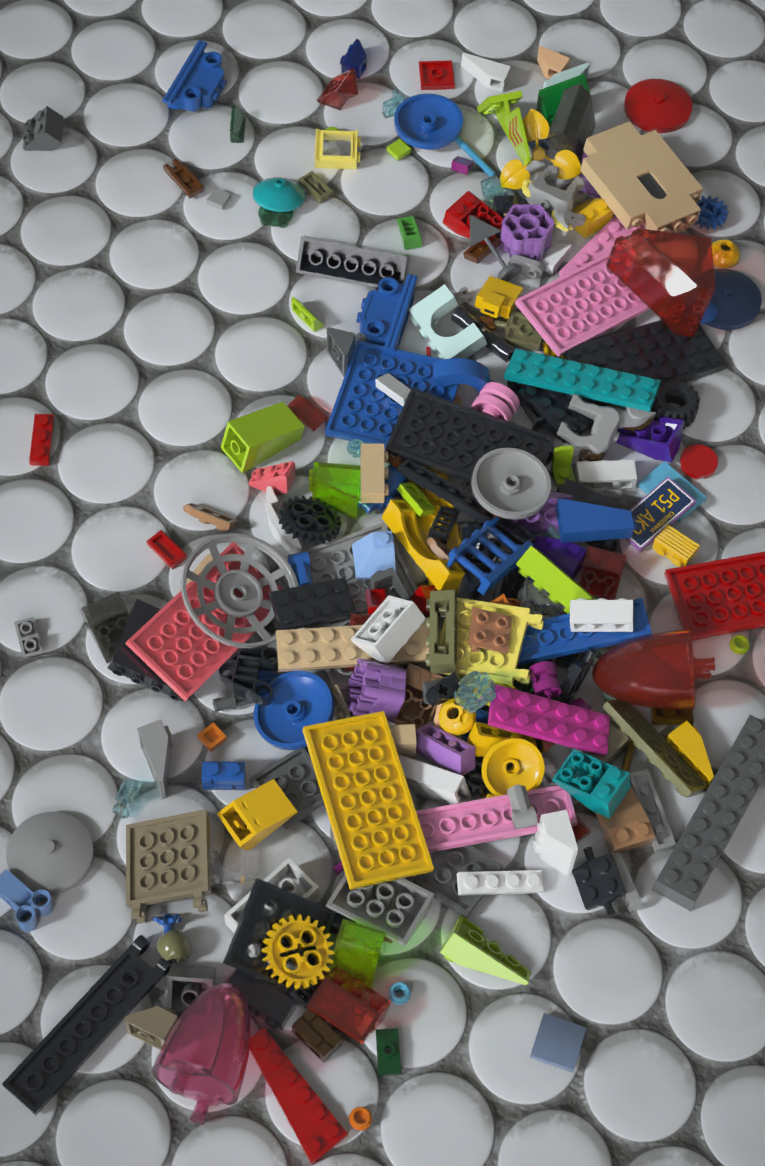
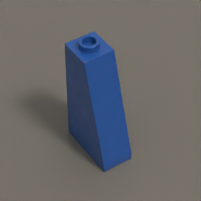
M557 499L555 511L561 543L631 538L633 531L636 530V519L632 518V513L629 510L567 499Z

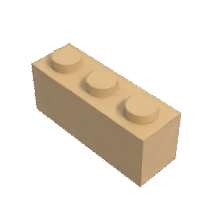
M361 443V503H384V496H388V484H385L384 480L388 479V467H384V463H388V451H384V444Z

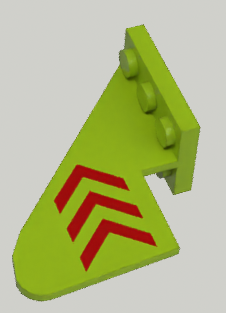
M522 91L486 98L477 106L478 114L484 113V115L494 113L521 162L524 165H529L531 163V156L520 108H515L510 112V108L514 107V104H517L523 98Z

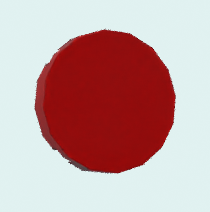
M695 444L683 450L679 463L681 470L687 476L693 479H706L715 473L718 466V458L711 448Z

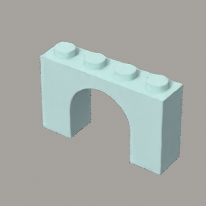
M445 284L408 309L412 315L409 318L415 327L419 325L421 328L419 332L422 337L430 340L428 344L433 352L438 351L440 354L438 358L466 359L487 345V342L474 323L451 337H442L435 333V327L440 318L459 306Z

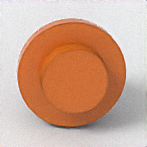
M365 1107L353 1109L349 1116L350 1125L358 1131L366 1130L372 1123L371 1112Z

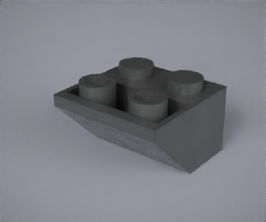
M46 106L43 110L38 111L33 118L28 119L24 125L23 149L25 151H51L59 145L62 139L63 116Z

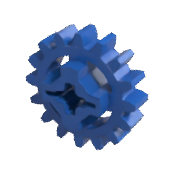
M710 195L708 198L702 196L701 200L699 199L696 202L701 211L694 225L700 224V228L705 226L707 230L710 227L716 230L717 226L722 227V224L726 223L729 213L727 205H723V200L718 202V197L711 199Z

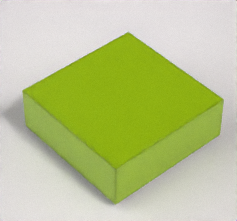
M398 139L387 146V152L399 161L411 153V148L401 139Z

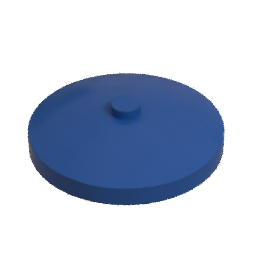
M418 94L407 98L398 106L394 116V127L398 136L413 147L426 150L440 149L452 144L460 136L463 128V115L460 108L444 96Z
M291 671L274 678L268 683L274 693V700L270 705L261 706L255 703L254 723L257 731L267 743L282 750H297L307 747L302 730L303 727L332 721L335 711L333 694L324 680L311 672ZM262 692L259 696L267 698L270 694Z

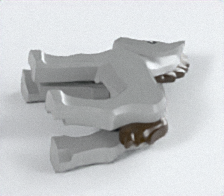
M573 394L568 408L594 420L591 435H577L563 421L557 435L573 445V458L578 457L582 461L588 460L590 462L599 461L607 454L612 442L616 443L620 432H617L618 429L633 432L635 430L642 431V429H646V426H650L656 412H647L625 407L626 410L615 407L598 406L586 403L579 395ZM555 438L550 453L554 454V449L559 446H570V444H565Z

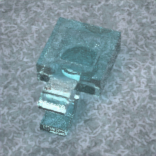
M137 780L123 781L115 797L117 803L114 805L112 812L119 813L122 809L120 818H128L131 812L129 803H134V800L139 795V789L142 784Z

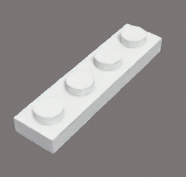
M542 870L457 873L458 895L544 892Z

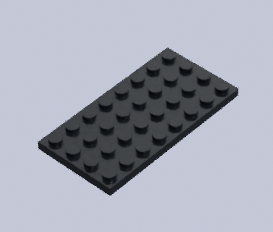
M684 313L581 343L572 347L564 354L566 360L661 380V383L664 381L668 383V380H680L683 383L684 381L725 370L727 366L701 325L690 320ZM593 400L598 406L612 405L611 403Z
M411 388L385 451H388V454L400 456L405 460L408 458L412 459L422 466L471 483L473 470L479 459L486 453L499 448L521 449L534 455L545 466L555 438Z

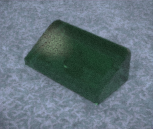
M236 105L232 106L230 141L231 143H244L246 117Z

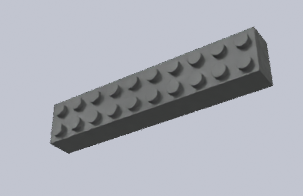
M749 715L652 889L654 892L690 912L765 778L764 721Z

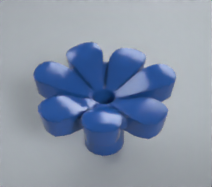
M167 913L164 914V917H153V921L164 926L165 934L167 931L172 930L174 923L182 922V917H180V914L172 915Z

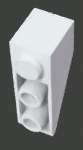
M462 53V68L487 88L501 92L504 91L510 78L511 66Z

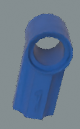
M308 552L287 555L288 563L296 576L298 586L312 584Z

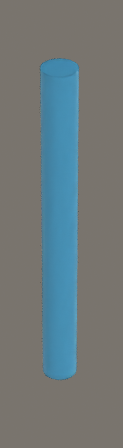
M459 136L455 142L491 179L495 178L496 173Z

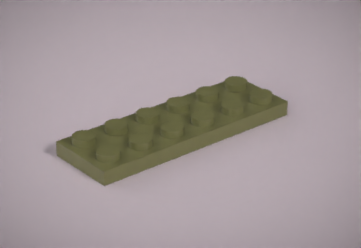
M627 698L607 701L602 708L606 711V715H609L610 719L620 726V730L634 741V745L648 756L649 762L662 771L663 777L676 786V790L680 795L689 798L707 791L709 786Z

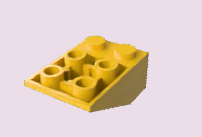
M273 779L233 800L219 811L217 816L239 847L248 852L297 814L298 811Z

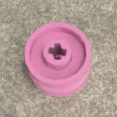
M489 382L483 386L479 396L472 403L471 409L510 422L512 416L519 409L520 401L518 396L507 386L496 382Z

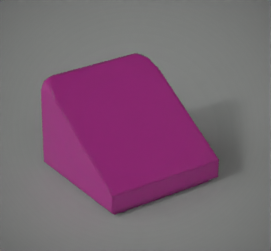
M457 156L452 161L451 170L467 175L474 161Z

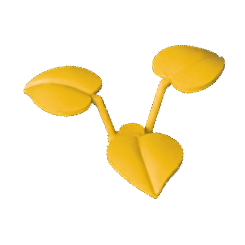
M530 109L522 121L527 141L535 140L536 147L531 151V162L533 160L541 161L544 158L554 163L553 166L559 168L557 178L562 180L572 179L581 174L580 162L572 151H559L555 156V160L545 155V150L539 146L538 139L547 138L549 125L541 113ZM518 159L509 161L504 166L500 176L501 187L521 189V186H523L522 182L525 179H530V173L525 169L528 165H522V162Z

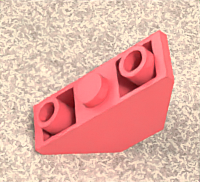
M290 461L257 468L251 474L252 478L248 484L266 492L267 487L271 486L275 496L287 494L296 479L295 463Z

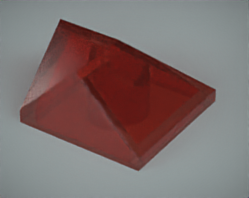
M352 68L332 78L317 99V102L341 110L348 99L358 95L355 70Z

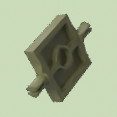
M512 311L507 322L497 319L495 321V327L505 329L504 340L507 343L539 351L544 339L523 313Z

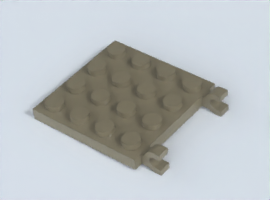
M204 809L126 825V906L132 908L131 918L137 919L138 924L146 923L145 905L193 896V907L198 908V912L208 911L205 894L211 893L209 812Z

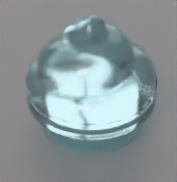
M360 439L349 441L347 452L352 457L359 458L361 443L364 442Z

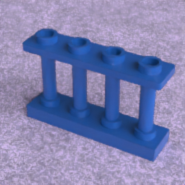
M497 516L491 521L488 519L481 529H476L470 539L465 538L459 548L454 547L448 555L450 557L447 563L449 567L458 561L480 579L481 585L477 591L483 596L516 568V563L530 546H534L528 540L523 545H517L498 530L496 525L500 518ZM491 533L513 551L512 554H506L486 537ZM480 542L502 560L501 564L492 561L475 546ZM470 552L491 569L490 573H484L464 555Z

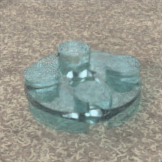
M478 671L464 676L458 683L460 686L458 691L455 690L454 692L455 701L462 709L467 710L469 713L476 712L496 697L494 680L488 673H479Z

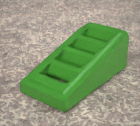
M415 217L398 218L397 224L404 249L409 250L422 247L421 234Z

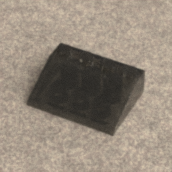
M581 83L564 90L547 136V140L557 152L562 150L572 151L578 157L580 164L584 154L583 149L586 138L592 136L596 126L591 95Z

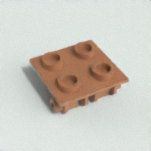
M473 607L468 641L471 651L479 652L483 648L508 654L512 617Z

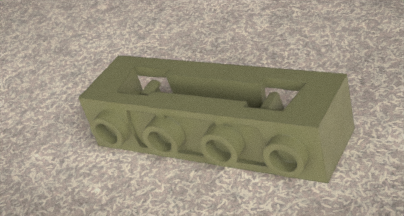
M455 590L430 591V599H427V611H430V617L426 618L427 630L430 629V635L426 636V646L429 648V654H426V666H430L432 674L457 672V596ZM438 611L441 618H446V643L449 654L446 646H440Z

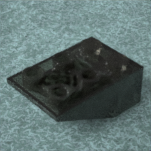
M119 592L80 609L86 626L106 664L112 661L130 616Z

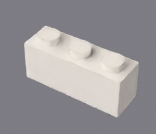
M634 460L582 461L576 464V483L585 487L601 488L603 486L606 489L635 490L637 475Z
M583 598L570 600L571 632H633V600L625 598L618 600H607L604 598L597 600H586Z

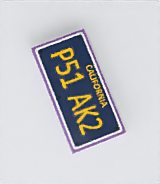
M667 477L630 509L632 518L636 519V530L633 531L631 538L625 539L641 553L655 540L667 524L670 526L696 504V501L671 478Z

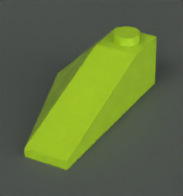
M460 915L443 943L440 953L448 961L455 962L460 966L527 985L530 980L531 971L512 955H505L500 949L499 943L495 940L490 942L483 936L484 930Z

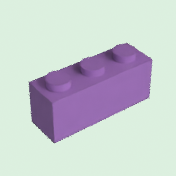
M431 723L415 731L416 753L462 776L475 769L474 746Z

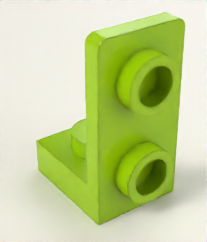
M563 445L554 449L551 472L556 488L560 484L563 485L567 478L576 482L571 467L574 452L573 445Z

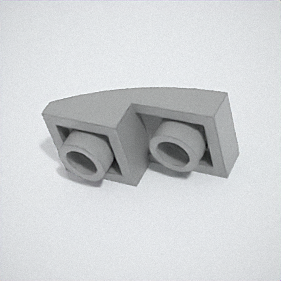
M34 617L14 622L23 659L43 654Z

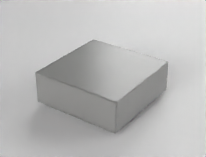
M214 188L207 198V204L223 210L230 200L231 194Z

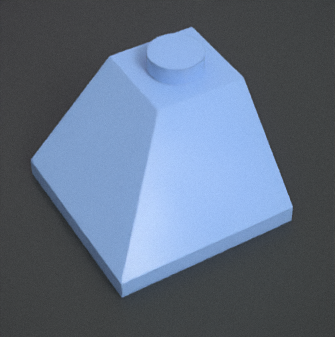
M392 531L372 532L352 544L356 580L371 579V576L377 571H384L392 567L396 572Z

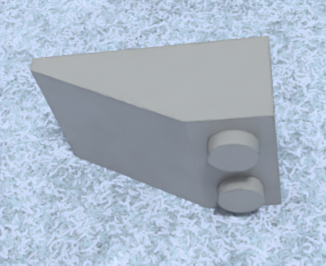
M160 719L137 728L144 757L161 798L165 799L171 761L170 747L173 744L168 726H164Z

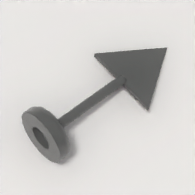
M470 215V247L485 241L503 267L498 273L497 278L507 282L512 280L520 273L521 267L516 263L506 265L489 240L490 237L501 232V230Z

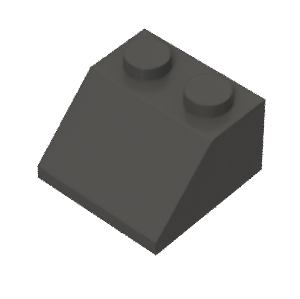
M171 964L168 974L167 1007L174 1010L178 1018L212 1020L216 967Z

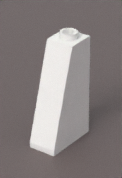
M398 754L410 791L441 806L471 801L472 797L464 776Z

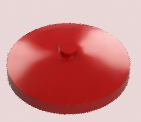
M646 79L634 84L628 90L624 101V111L627 118L642 130L647 132L656 130L660 134L670 133L682 128L689 121L692 113V100L684 88L672 81Z

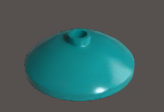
M267 178L257 183L253 188L252 195L254 201L267 210L288 212L298 209L305 202L304 189L295 181L287 178Z

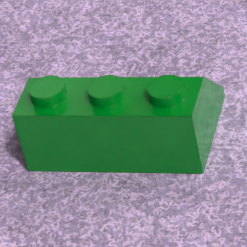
M582 74L539 90L536 111L544 116L549 127L590 112L592 99L585 75Z

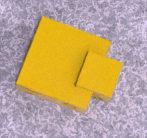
M489 276L476 296L475 307L481 309V313L494 318H498L500 315L503 318L509 319L511 312L517 306L515 304L516 299L522 296L523 287Z

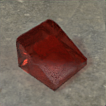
M576 816L577 826L572 827L576 844L592 832L579 816Z

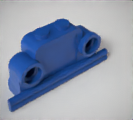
M198 40L162 99V102L167 103L168 108L175 110L184 109L193 112L201 107L210 108L214 105L215 101L219 100L222 89L226 88L227 80L224 79V70L221 67L222 56L214 51L204 52L208 45L207 42Z
M407 274L405 284L398 283L390 277L383 278L378 284V290L369 291L367 297L363 298L361 303L362 312H358L356 323H360L359 330L365 335L367 343L384 346L385 350L394 352L395 349H399L410 314L408 309L412 307L415 299V286L418 276Z

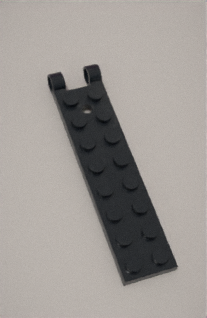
M143 935L138 936L129 948L2 1083V1086L35 1116L119 1026L126 1015H129L162 977L169 973L171 964H175L172 959L166 961L163 957L154 968L144 962L139 956L145 953L151 942ZM128 977H133L134 982L131 984H127L126 979Z

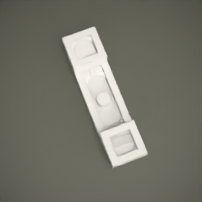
M271 486L266 489V515L269 527L276 540L290 554L298 553L301 551L298 539H293V534H286L284 529H281L282 525L279 524V519L275 513L279 511L278 500Z

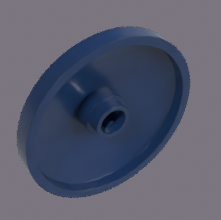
M713 269L702 273L693 281L689 291V295H705L716 304L718 310L716 318L704 324L720 330H736L749 325L756 319L761 308V293L754 281L743 273L731 269Z

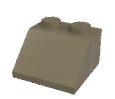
M156 1006L126 1015L124 1018L128 1034L166 1054L180 1032L177 1013L168 1007L163 1009Z

